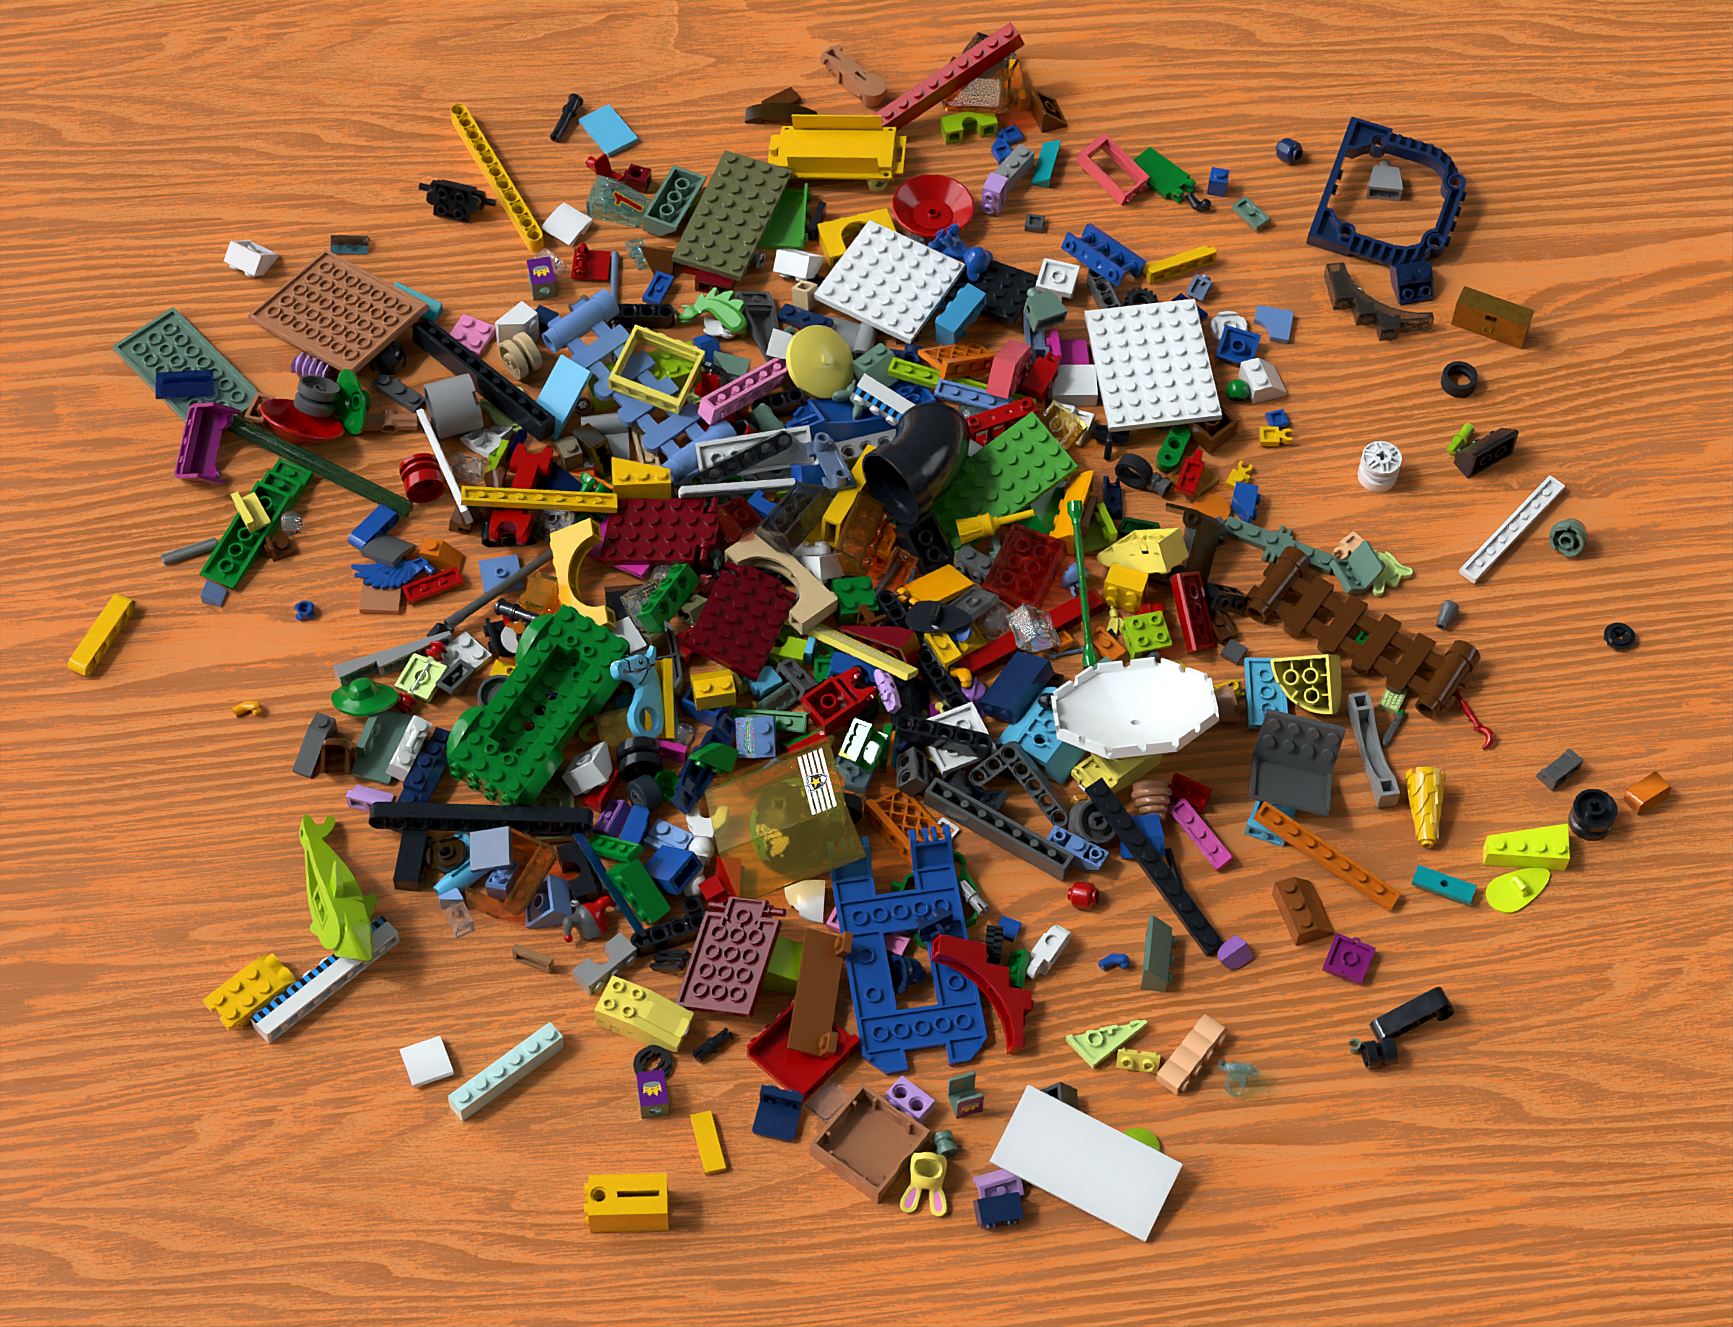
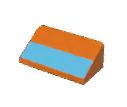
M895 731L891 732L886 774L890 776H897L896 757L899 753L896 751V748L904 741L896 736Z

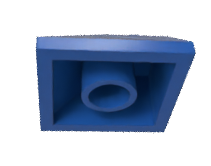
M1159 814L1131 816L1160 856H1165L1164 835ZM1120 840L1121 858H1134Z

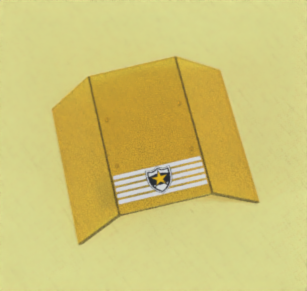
M834 735L713 780L704 792L718 852L736 897L756 899L867 857L846 806L831 749L835 739Z

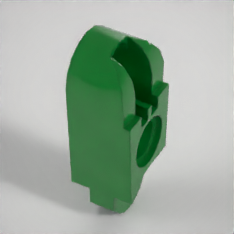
M1177 426L1169 432L1157 454L1155 465L1157 469L1170 474L1177 472L1191 437L1190 431L1185 426Z

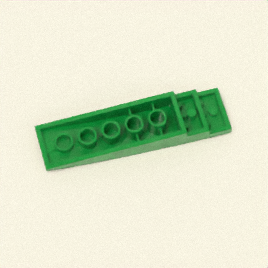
M279 458L272 470L268 469L261 482L257 481L249 493L256 494L271 523L250 533L239 512H237L199 575L234 590L264 551L265 537L269 536L270 540L273 538L314 476L313 471Z

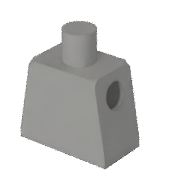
M1383 160L1380 162V165L1373 166L1366 198L1400 201L1403 191L1400 169L1398 167H1391L1390 161Z

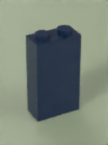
M1017 651L979 701L985 715L996 717L1006 722L1018 723L1055 673L1049 659Z

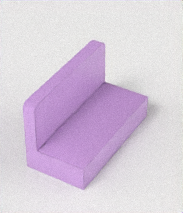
M356 785L353 791L348 790L346 795L348 807L370 812V807L374 802H392L394 799V795L391 793Z
M1003 1169L973 1177V1181L978 1187L980 1199L1019 1192V1195L1024 1194L1021 1178Z

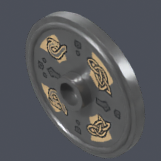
M541 509L536 518L538 537L542 541L550 543L551 533L575 524L577 512Z

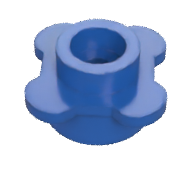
M301 601L296 604V619L299 621L307 618L313 619L315 617L313 612L314 604L308 601Z

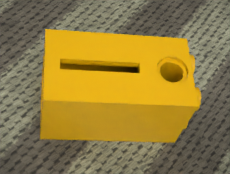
M667 1173L588 1175V1183H584L585 1225H589L590 1233L668 1231Z

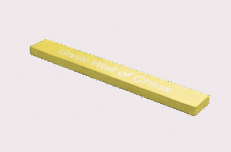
M788 614V616H787V618H786L784 624H786V625H788V626L794 628V627L789 623V614ZM821 623L805 632L809 636L815 637L905 681L918 674L917 668Z

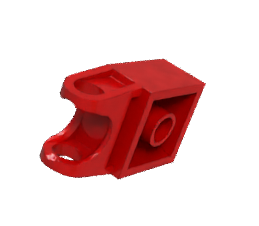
M853 667L835 677H830L800 698L804 712L810 715V719L818 728L824 731L826 736L857 716L879 693L876 686L866 687L865 689L853 687L862 675L859 667Z

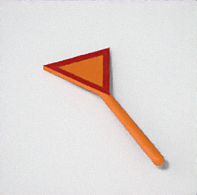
M595 468L570 473V475L580 476L585 472L595 478L597 482L604 484L612 490L615 489L613 485L596 477Z

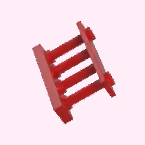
M1031 396L965 418L970 427V439L984 447L993 441L994 438L1014 425L1011 424L1012 421L1022 419L1032 411L1034 414L1038 413V409ZM1003 425L1002 428L994 430V427ZM986 430V433L977 436V433Z

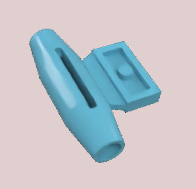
M459 831L454 836L465 843L468 852L467 858L460 867L448 872L433 887L438 896L454 888L461 892L489 872L472 873L470 871V837L466 832ZM445 852L442 856H448L451 852Z

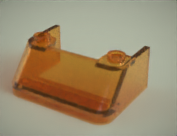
M1016 59L1011 69H999L993 77H976L942 100L943 109L946 111L997 114L1008 112L1024 84L1020 59Z
M511 828V847L522 851L519 862L524 871L506 900L493 899L467 887L465 889L467 905L496 919L524 913L556 861L557 855L553 846Z

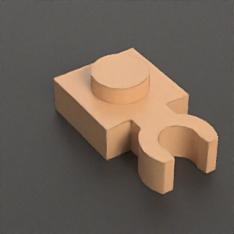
M1352 531L1340 541L1339 547L1334 549L1332 555L1342 554L1343 556L1340 559H1347V556L1351 555L1362 541L1365 540Z

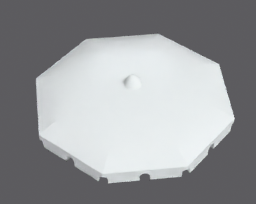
M1155 657L1132 659L1128 667L1123 666L1122 661L1097 663L1098 668L1093 671L1092 666L1088 667L1075 676L1074 685L1073 681L1069 680L1053 691L1054 696L1051 695L1057 739L1107 759L1177 752L1219 721L1212 679L1208 678V674L1189 667L1185 669V673L1182 670L1181 664L1164 658L1161 659V663H1157Z

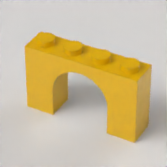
M887 208L817 224V237L830 269L835 267L847 251L843 243L844 238L853 233H860L869 220L896 232Z

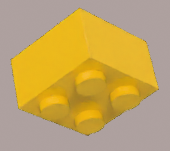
M1111 563L1105 580L1103 599L1108 606L1136 613V611H1139L1140 604L1143 603L1146 595L1149 573Z

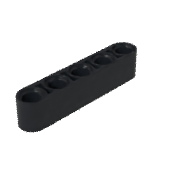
M618 304L620 313L608 322H605L608 325L612 320H621L624 322V328H634L635 325L648 329H667L673 327L675 313L673 306L669 304Z
M901 715L896 720L895 734L901 740L983 759L988 758L992 753L993 739L987 733L910 715Z

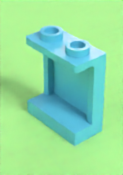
M1256 800L1251 816L1246 824L1244 835L1283 847L1284 839L1253 819L1264 801ZM1268 802L1291 819L1294 818L1296 813L1294 808L1277 806Z

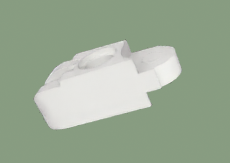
M1053 925L1047 933H1044L1031 952L1026 975L1032 979H1035L1039 973L1045 976L1067 946L1072 932L1062 926Z

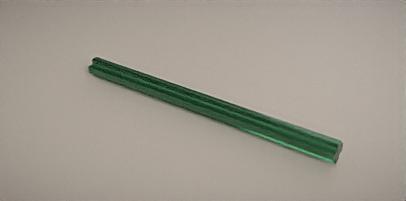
M234 414L232 415L233 423L226 430L379 505L385 504L406 518L412 512L414 507L412 501L300 446L288 443L279 436Z

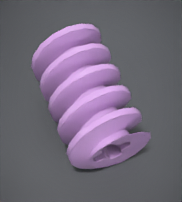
M305 352L295 357L291 363V373H296L298 376L318 375L330 380L332 378V366L327 364L325 367L326 363L323 361L319 363L318 358H314L312 361V355L306 357Z

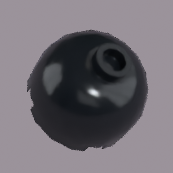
M393 340L369 361V367L373 372L376 370L381 375L397 374L406 365L405 351L398 342Z

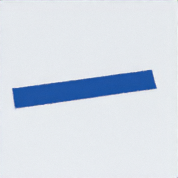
M572 834L635 932L644 930L623 895L605 874L607 870L584 834Z

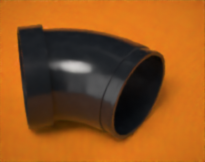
M937 402L917 404L901 415L897 422L895 437L890 443H883L864 456L862 470L866 484L874 499L891 518L904 525L916 523L929 514L932 506L954 485L964 468L970 446L971 432L965 417L958 410L946 404Z

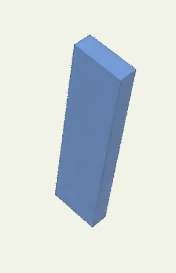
M940 378L934 393V398L984 411L997 408L1012 401L1010 396L1008 399L988 394L983 389Z

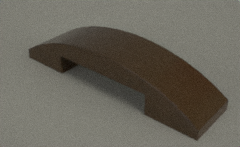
M762 103L746 108L745 124L763 125V120L792 122V115H817V112L789 103Z

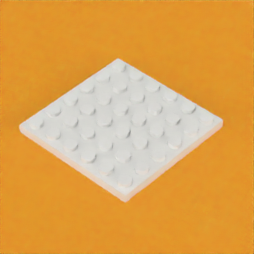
M869 220L816 290L814 299L911 344L965 270V264Z

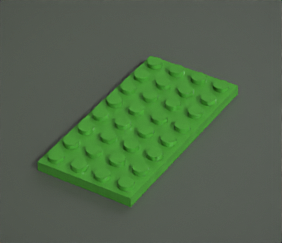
M1032 411L968 458L954 485L932 506L931 511H934L956 555L963 547L956 519L978 517V515H983L987 512L992 517L997 516V518L1019 513L1079 468ZM980 537L965 544L970 547H973L980 541H982L984 537Z

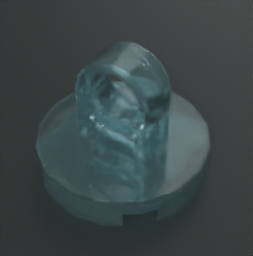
M1219 1059L1217 1068L1227 1072L1225 1089L1231 1096H1239L1245 1091L1248 1076H1259V1066L1253 1068V1064L1231 1060V1063H1226L1225 1059ZM1234 1080L1241 1084V1090L1238 1093L1230 1089V1083Z

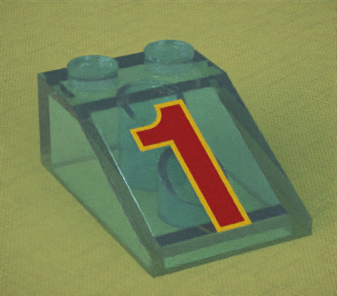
M597 175L586 201L587 216L639 228L650 199L616 179Z

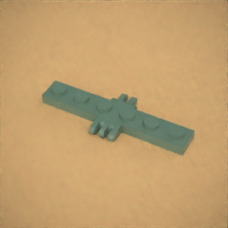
M1229 516L1225 523L1228 529L1227 537L1264 550L1265 552L1261 560L1266 561L1267 557L1270 556L1269 563H1273L1275 558L1277 559L1286 547L1293 546L1303 551L1311 561L1309 568L1329 575L1332 570L1329 563L1337 558V556L1293 540V536H1291L1293 529L1289 528L1285 534L1283 533L1285 526H1281L1279 531L1271 532L1232 516Z

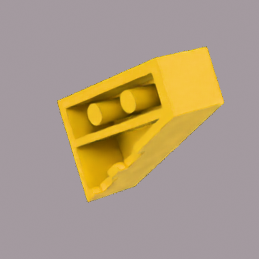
M611 457L612 485L615 487L613 494H617V499L671 498L669 468Z

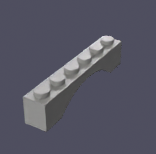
M1369 692L1349 694L1346 709L1377 808L1397 805L1400 791L1396 778L1389 769L1381 749L1376 729L1374 708Z

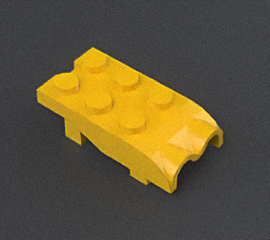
M273 953L263 955L205 997L203 1004L212 1013L217 1011L221 1016L219 1018L220 1022L230 1032L239 1024L244 1027L250 1023V1017L257 1010L263 1009L274 997L284 993L289 985L296 983V979Z

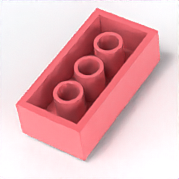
M1009 340L993 359L986 393L1008 399L1011 394L1015 393L1016 389L1018 390L1023 377H1027L1028 374L1026 366L1027 363H1030L1033 353L1030 351L1031 345L1014 340Z

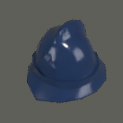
M895 953L888 957L893 990L896 994L901 995L909 986L926 978V970L918 960Z

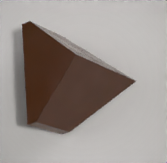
M639 246L654 275L657 271L673 276L676 262L672 261L674 248Z

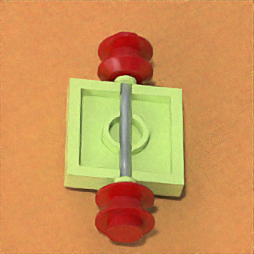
M430 642L432 648L425 650L428 658L413 653L394 685L397 690L402 691V693H399L401 699L396 703V708L403 713H407V711L412 712L411 704H417L415 697L430 703L439 686L435 685L436 681L449 670L447 666L436 662L443 660L442 653H447L446 646L442 642Z

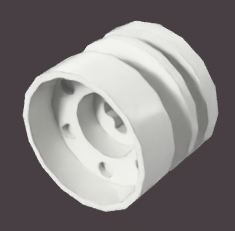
M1375 441L1368 444L1363 450L1358 469V479L1362 486L1374 492L1390 490L1397 481L1402 462L1401 452L1396 446L1385 441Z

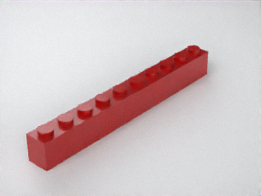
M1011 22L873 115L882 116L883 127H896V131H898L1023 47L1025 44L1020 34Z

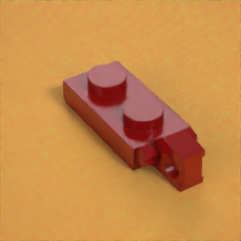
M1196 448L1193 458H1186L1174 492L1193 498L1205 462L1201 461L1203 450Z

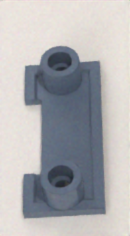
M823 432L817 433L813 442L804 443V448L809 457L816 456L826 477L822 478V482L827 492L856 488V482L833 439H830L828 434Z

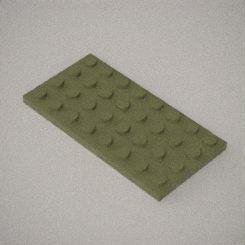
M725 150L672 255V261L741 282L788 186L793 170Z

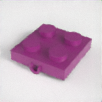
M1337 933L1322 970L1361 985L1376 948L1362 943L1357 937L1352 939Z

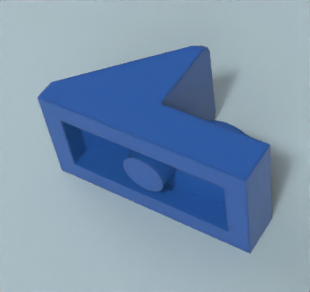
M708 334L693 338L694 346L705 351V361L714 364V351L721 352L717 338L713 339Z

